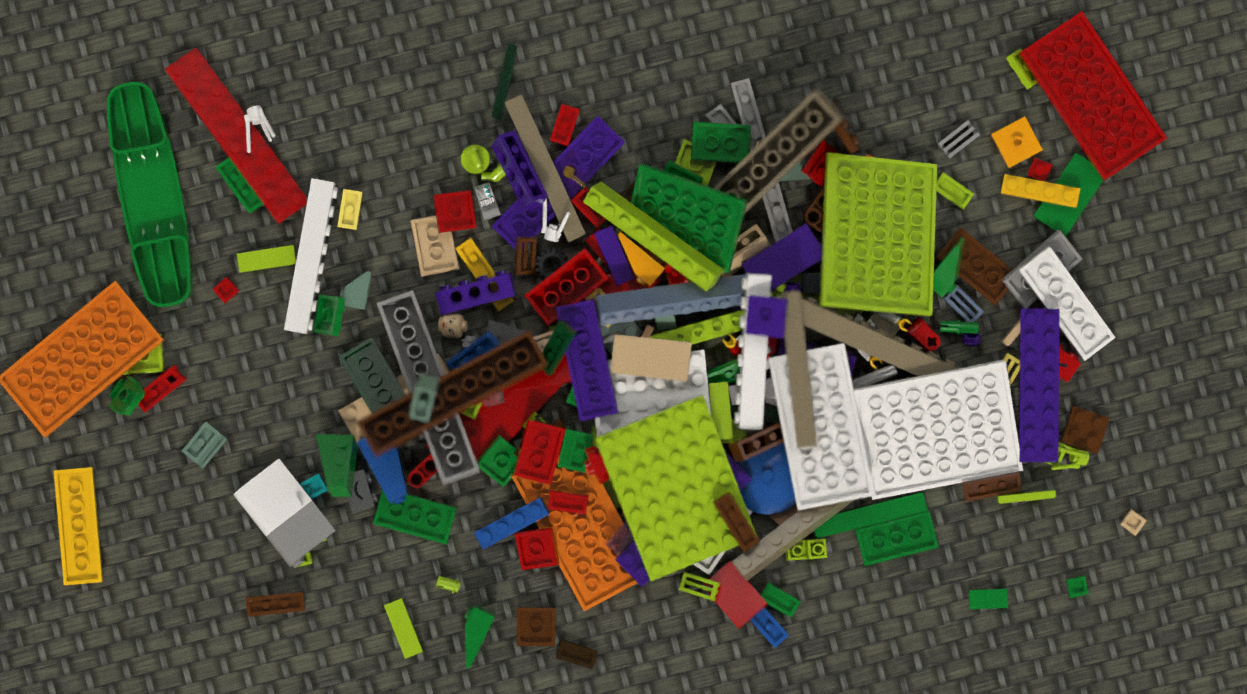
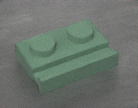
M206 421L183 448L182 452L204 469L228 438Z

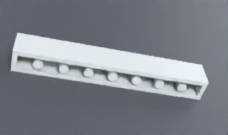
M311 179L284 330L308 334L309 330H313L314 320L311 317L312 312H316L318 302L315 300V295L319 293L321 282L318 281L319 274H323L324 263H322V257L326 255L328 244H325L326 236H330L331 225H328L329 218H333L335 206H332L333 198L336 199L338 194V187H335L336 183Z
M746 273L745 278H742V289H745L744 297H741L743 316H740L739 321L742 335H739L738 339L741 355H738L737 358L740 374L736 376V385H739V393L735 395V404L738 405V412L734 413V424H737L739 429L762 430L768 336L746 334L749 295L770 297L771 275Z

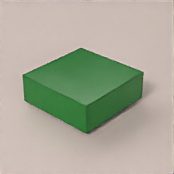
M1085 575L1065 579L1069 598L1089 595Z

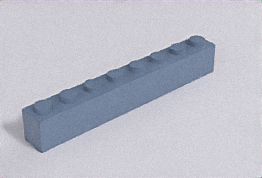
M745 274L719 278L717 283L707 291L694 282L598 295L596 296V309L600 325H613L615 323L741 306V297H744L745 289H742V278H745Z

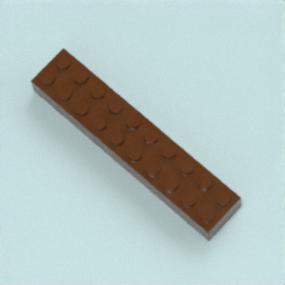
M527 331L440 377L429 422L410 418L415 391L358 420L357 424L375 458H378L544 370L548 364L531 332Z

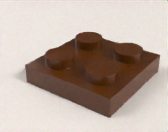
M1072 406L1061 442L1098 454L1110 418Z
M517 607V646H555L556 607Z

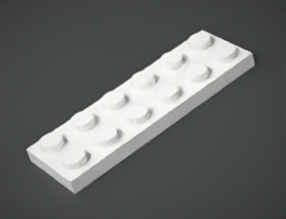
M1047 246L1018 269L1045 308L1060 309L1059 327L1084 361L1115 338L1050 246Z

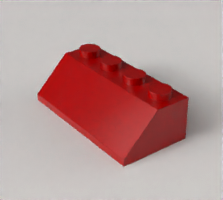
M585 248L524 296L549 326L558 320L556 307L581 302L607 282L610 277Z

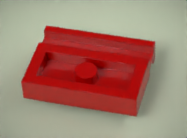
M825 140L819 143L800 170L821 188L825 185L826 154H841L834 147L827 144Z

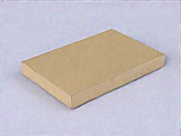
M436 215L411 220L421 277L459 270L452 232L438 233Z

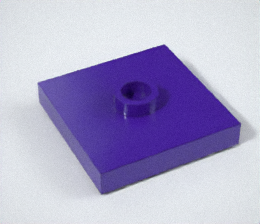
M749 295L746 334L785 338L788 299Z

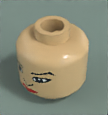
M446 313L443 317L439 318L438 331L444 337L460 338L463 332L467 331L468 323L464 321L462 314Z

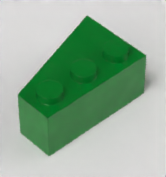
M316 434L327 487L332 497H351L358 449L354 435Z

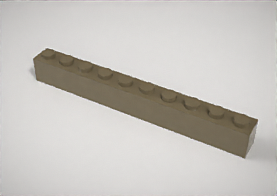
M800 293L803 325L916 376L959 369L956 367L957 363L947 358L945 361L938 359L939 355L929 351L927 354L921 351L922 347L914 343L909 346L904 343V339L896 335L894 338L887 336L888 332L883 329L877 328V330L870 328L871 324L862 320L858 323L853 320V316L844 312L840 315L835 312V308L818 305V300L811 297L805 299L801 297Z

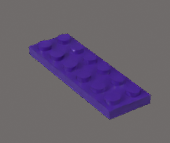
M595 300L556 307L558 320H565L577 331L566 351V357L580 421L619 413Z

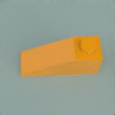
M620 232L618 238L635 276L638 277L636 281L643 287L646 285L650 287L665 268Z

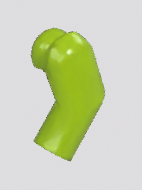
M500 163L497 164L493 172H482L481 181H500L506 175Z

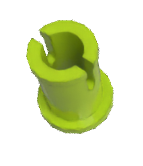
M440 575L436 583V588L452 591L453 594L455 592L458 593L461 582L457 578L453 580Z

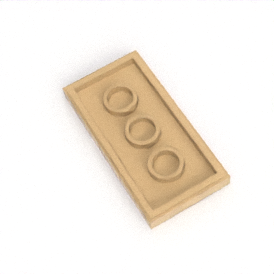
M615 334L610 373L687 382L692 343Z

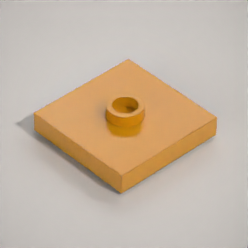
M1026 117L991 134L1008 168L1043 150Z

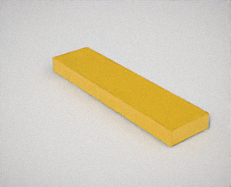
M469 238L455 248L475 278L487 275L488 278L495 276L494 270L472 238ZM496 282L490 283V289L493 292H497L499 289ZM508 297L493 301L492 303L499 312L512 303L514 299Z

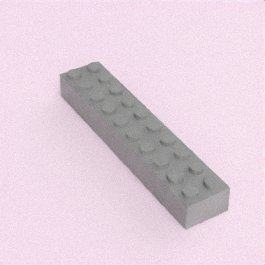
M412 290L378 302L377 307L408 392L415 391L420 373L437 378L444 376L414 291ZM459 415L424 433L443 486L479 473L477 462Z

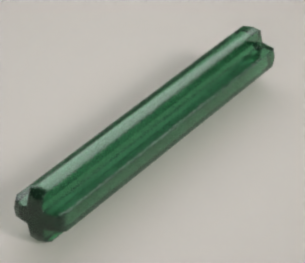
M507 45L491 115L494 119L502 118L504 102L506 101L518 49L516 45Z

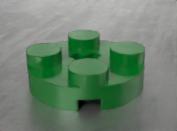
M133 377L119 380L110 392L109 397L112 399L109 407L120 415L130 416L140 400L145 396V390L142 389L141 383Z

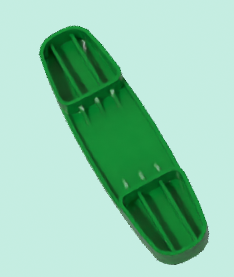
M140 82L120 84L115 86L107 97V122L120 203L131 246V256L145 298L157 307L177 306L185 303L192 294L193 270L187 218L176 161L162 111L154 91L149 86Z

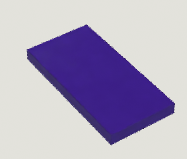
M805 224L744 262L741 266L746 273L771 275L770 292L821 261L822 247L808 225Z

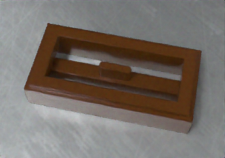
M516 236L514 269L516 275L535 274L536 236ZM522 242H523V257H522V270H521V254H522ZM528 242H531L529 270H527Z

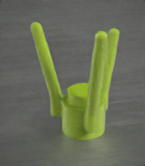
M1058 442V446L1061 447L1060 451L1069 453V460L1072 464L1052 466V470L1079 469L1080 465H1087L1089 461L1088 451Z

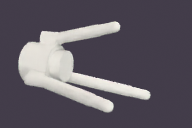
M259 105L248 108L246 110L247 115H244L248 153L251 152L250 122L253 125L261 124L269 142L272 141L271 136L275 137V133Z
M547 199L543 202L541 233L545 234L544 239L558 242L570 212H566L561 224L558 222V225L549 224V227H547Z

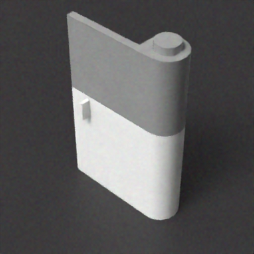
M280 459L276 460L234 493L236 499L289 567L294 566L296 568L304 562L305 554L336 531Z

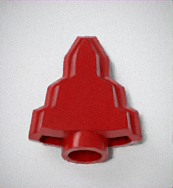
M595 446L585 448L588 460L584 461L589 475L595 474L599 484L609 480V474L599 448Z

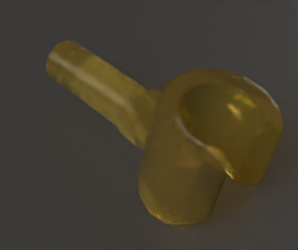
M566 166L563 175L584 188L587 184L577 176H574L576 169Z

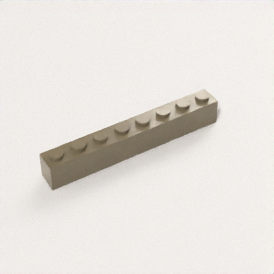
M854 500L798 511L732 561L735 568L747 582Z

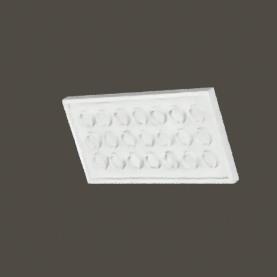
M845 344L806 351L817 446L797 448L787 354L768 358L797 510L874 496Z

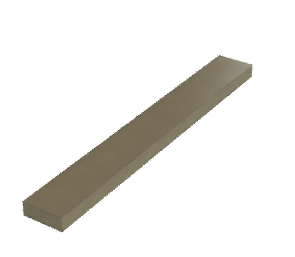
M522 94L504 102L560 224L566 212H570L563 228L568 242L586 235Z
M800 291L780 293V298L788 299L785 345L797 448L817 446Z

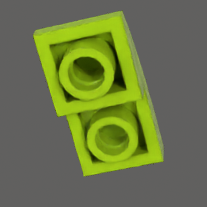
M826 539L801 540L786 551V561L827 558Z

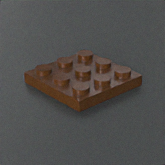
M835 101L832 102V104H833L839 111H841L840 108L838 107V105L836 104V102H835ZM845 118L835 127V130L852 154L861 149L860 144L862 142L856 133L852 135L849 130L851 125Z

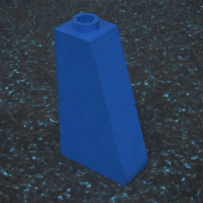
M363 438L358 441L357 444L389 502L397 505L405 501V497L409 494L399 447L375 458L366 439Z

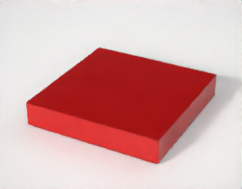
M471 190L433 195L438 233L477 228Z
M552 527L517 531L514 533L522 570L559 565Z

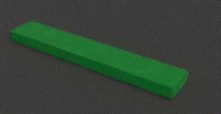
M920 492L837 513L814 530L815 537L818 539L928 511L924 493Z

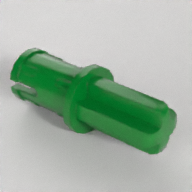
M941 320L940 323L941 326H948L940 327V333L950 332L960 335V333L977 334L979 331V324L977 322Z

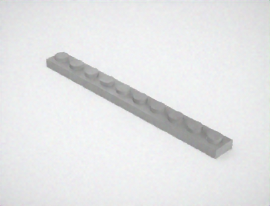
M749 78L730 83L742 125H751L749 152L751 153L755 148L757 137L765 139L766 136ZM779 182L762 197L775 243L792 233Z

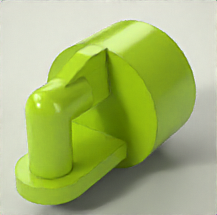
M470 145L461 154V164L467 172L481 174L489 167L490 156L484 147Z

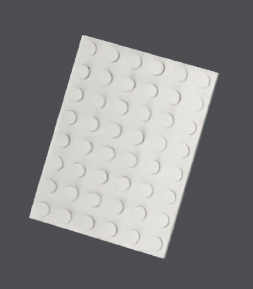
M1005 360L853 389L874 496H871L872 500L1023 471L1022 462H1019L1020 448Z

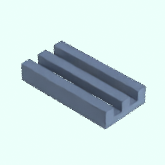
M958 285L951 294L948 293L943 298L966 322H975L984 313ZM956 291L976 309L977 314L955 294ZM951 296L973 317L971 320L949 299Z

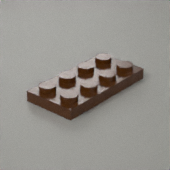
M960 227L936 258L942 261L959 239L963 237L965 241L958 276L996 306L1009 290L1002 282V279L1012 269Z

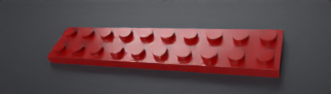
M194 48L165 68L164 71L278 225L307 205L308 198L252 122H250L251 152H247L246 123L244 119L246 114L197 48Z

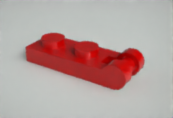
M176 364L143 389L145 390V396L138 405L144 413L187 380L185 375H181L178 371L179 368ZM171 375L176 379L173 383L168 380V377Z

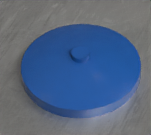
M784 442L744 461L736 462L752 478V481L740 491L746 508L759 514L771 515L784 512L796 504Z

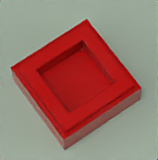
M228 277L224 278L212 289L225 304L240 292Z

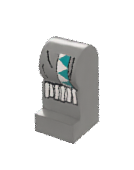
M490 183L475 186L484 220L501 216Z

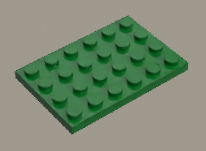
M640 164L631 203L721 267L724 273H729L747 200L649 165ZM624 232V235L626 237L633 239L631 236Z

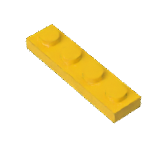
M1004 174L1001 194L1077 208L1080 188Z

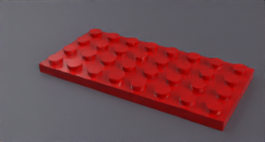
M1082 11L1018 53L1103 181L1167 139Z

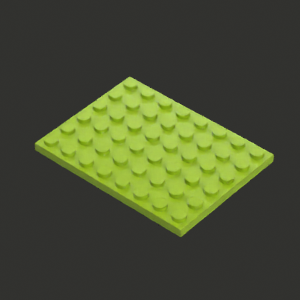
M837 153L826 154L820 306L932 316L937 164Z
M702 394L595 437L650 581L739 546L712 503L727 492H730L756 534Z

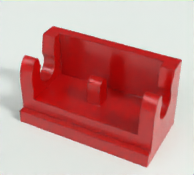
M585 187L571 202L598 229L607 219L583 202L590 191Z

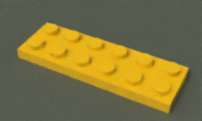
M93 467L54 470L64 585L103 582Z

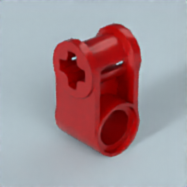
M919 316L912 322V325L910 324L906 328L908 330L906 333L925 351L932 352L939 348L941 343L939 336ZM927 338L929 340H931L932 338L935 340V342L933 343L935 347L933 345H931L930 347L927 345L929 342Z

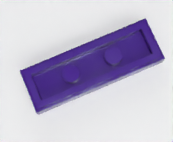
M612 225L594 232L615 284L618 286L633 279L634 275Z

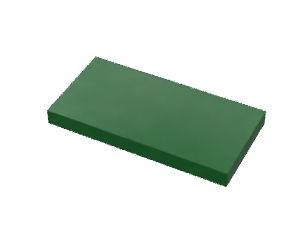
M1075 153L1055 182V184L1080 188L1077 208L1042 202L1033 217L1055 232L1060 230L1066 237L1103 182L1093 164L1078 153Z
M382 489L373 521L374 525L447 545L457 507L411 494L405 497L406 500L397 505L395 503L391 504Z
M930 510L855 529L864 566L939 548Z

